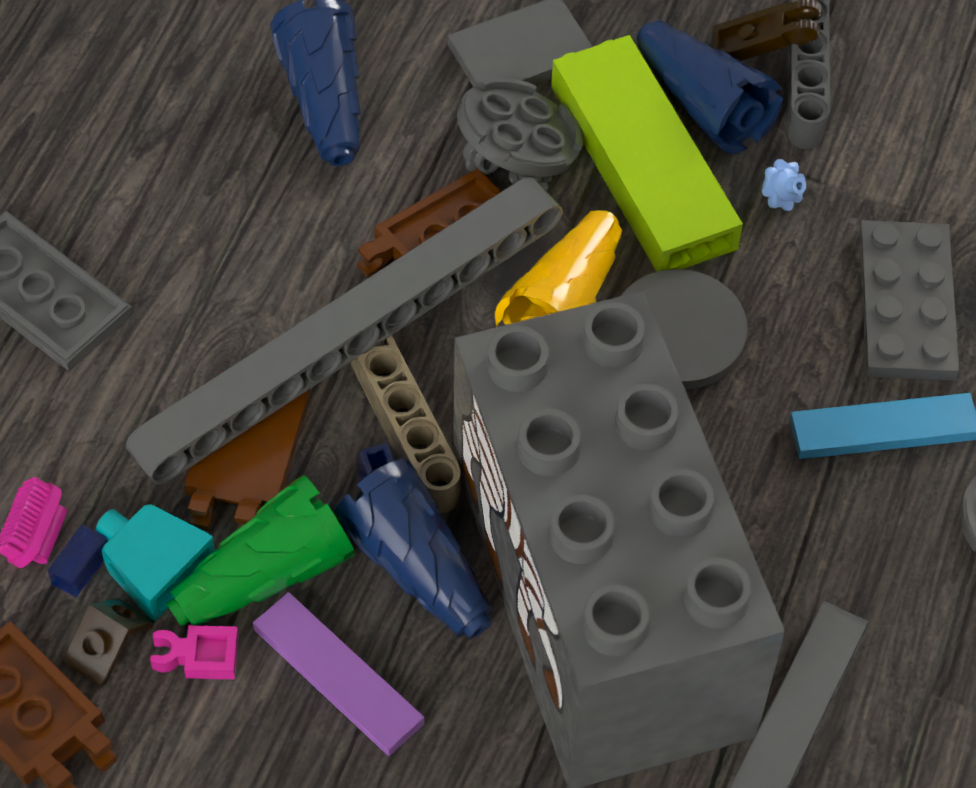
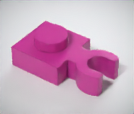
M188 625L187 638H178L175 633L168 630L153 632L154 645L156 647H168L171 650L163 656L151 655L152 669L158 672H169L178 665H184L186 678L235 680L239 638L238 628L233 626Z

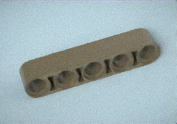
M391 335L350 362V365L397 458H403L405 462L408 459L436 502L439 514L447 513L453 510L460 501V467ZM383 373L390 374L389 376L385 377L377 376L378 374ZM397 409L409 410L408 412L403 413L395 412V410ZM420 444L428 446L425 449L413 448V446ZM437 481L448 483L441 487L432 485L433 482Z

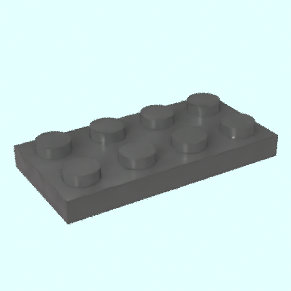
M862 220L859 229L866 377L956 381L959 374V358L949 224Z

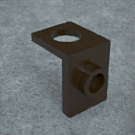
M120 598L90 604L63 661L98 685H104L107 683L130 634L151 629L155 621ZM116 612L123 613L133 620L126 619L118 615Z

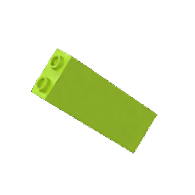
M631 36L607 40L600 45L576 53H567L560 58L554 59L551 88L561 104L564 103L578 121L583 134L584 146L656 272L669 269H685L738 250L743 223Z

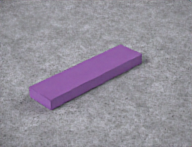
M289 592L253 622L254 631L388 756L392 755L424 725V716Z

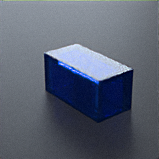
M81 524L47 570L51 584L77 597L103 562L102 549L107 543V537Z

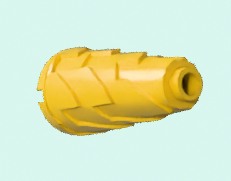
M604 210L589 212L574 229L544 254L530 271L504 294L496 307V326L502 320L505 325L596 303V295L615 260L614 252L621 239L622 229L619 226L618 219L612 213Z

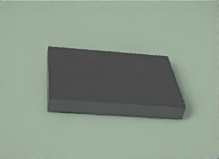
M544 0L448 35V46L473 87L477 86L480 80L497 77L522 80L535 85L552 78L554 59L560 58L567 53H576L593 47L563 0Z

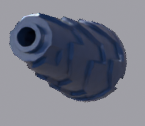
M299 0L287 5L273 17L270 23L272 39L279 61L286 70L293 96L298 98L305 127L313 137L320 158L329 162L332 166H344L354 160L359 151L358 149H360L358 115H361L356 82V79L360 78L354 42L357 40V31L353 9L342 0H315L316 7L305 9L304 0Z
M662 20L646 23L637 34V48L641 55L650 63L655 73L665 83V87L721 150L727 153H738L749 148L741 142L749 137L758 142L769 131L780 112L783 98L776 93V90H782V88L769 75L746 66L721 50L712 49L702 41L696 40L682 30L678 31Z
M403 458L392 461L357 483L361 493L357 496L356 502L347 493L333 512L346 535L375 564L381 565L407 594L414 596L425 609L442 621L457 637L466 634L469 639H473L483 633L493 622L489 617L493 607L479 587L472 568L460 552L461 545L437 511L438 506L408 459L406 462Z

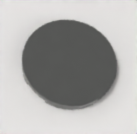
M497 77L483 79L479 81L477 86L467 91L457 110L458 124L466 140L486 159L509 171L533 177L555 176L567 171L574 164L583 145V134L575 116L564 103L557 106L548 98L535 92L536 85L512 78Z
M669 269L648 274L635 281L623 292L621 296L641 291L645 292L681 382L686 390L705 387L719 381L730 373L739 362L747 338L746 314L734 293L718 280L692 270Z

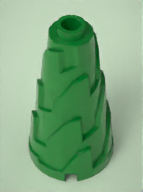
M305 475L291 482L290 485L269 500L255 513L254 517L223 540L217 550L206 557L189 576L170 590L174 598L166 604L181 627L189 622L191 625L201 626L219 616L236 612L254 601L261 602L298 582H304L344 563L356 555L346 533L328 504H323L320 499L315 500L314 497L320 493Z

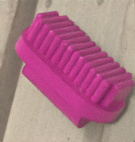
M32 477L24 481L23 486L18 488V493H16L8 514L9 517L6 518L7 522L4 523L0 533V554L5 556L7 561L17 568L25 567L32 560L40 564L48 562L68 512L64 506L59 505L62 496V490L50 482L45 483L37 477Z

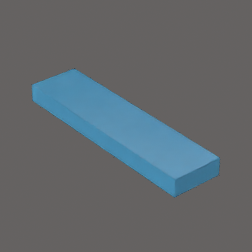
M971 393L791 412L789 419L798 459L976 440V411Z

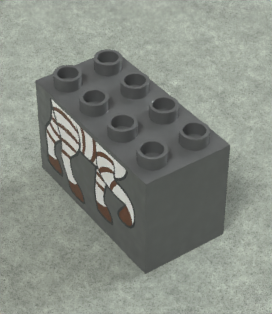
M641 291L455 337L453 454L459 464L461 484L567 787L581 788L755 738L759 730L785 630L645 292Z

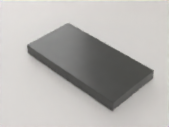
M5 211L0 216V318L67 371H70L133 315L132 306L9 212Z

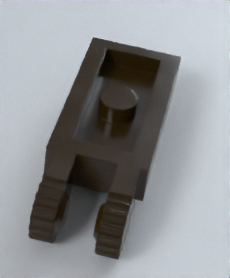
M798 0L789 4L781 3L714 25L711 48L721 50L738 61H742L790 46V43L804 45L809 43V41L813 42V40H817V37H819L820 26H818V23H815V19L821 16L820 2H817V0Z

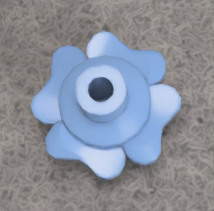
M777 159L774 162V168L768 167L765 170L762 194L769 198L768 205L770 208L781 207L784 211H791L794 203L802 201V193L806 189L805 176L798 173V163H787L783 159Z

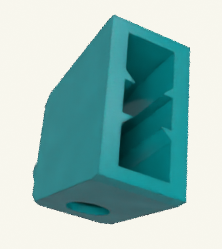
M152 504L143 506L130 520L115 509H110L100 518L96 526V531L108 540L102 549L107 571L140 609L155 622L168 609L166 603L174 598L170 590L189 576L206 557L215 551L213 537L207 532Z

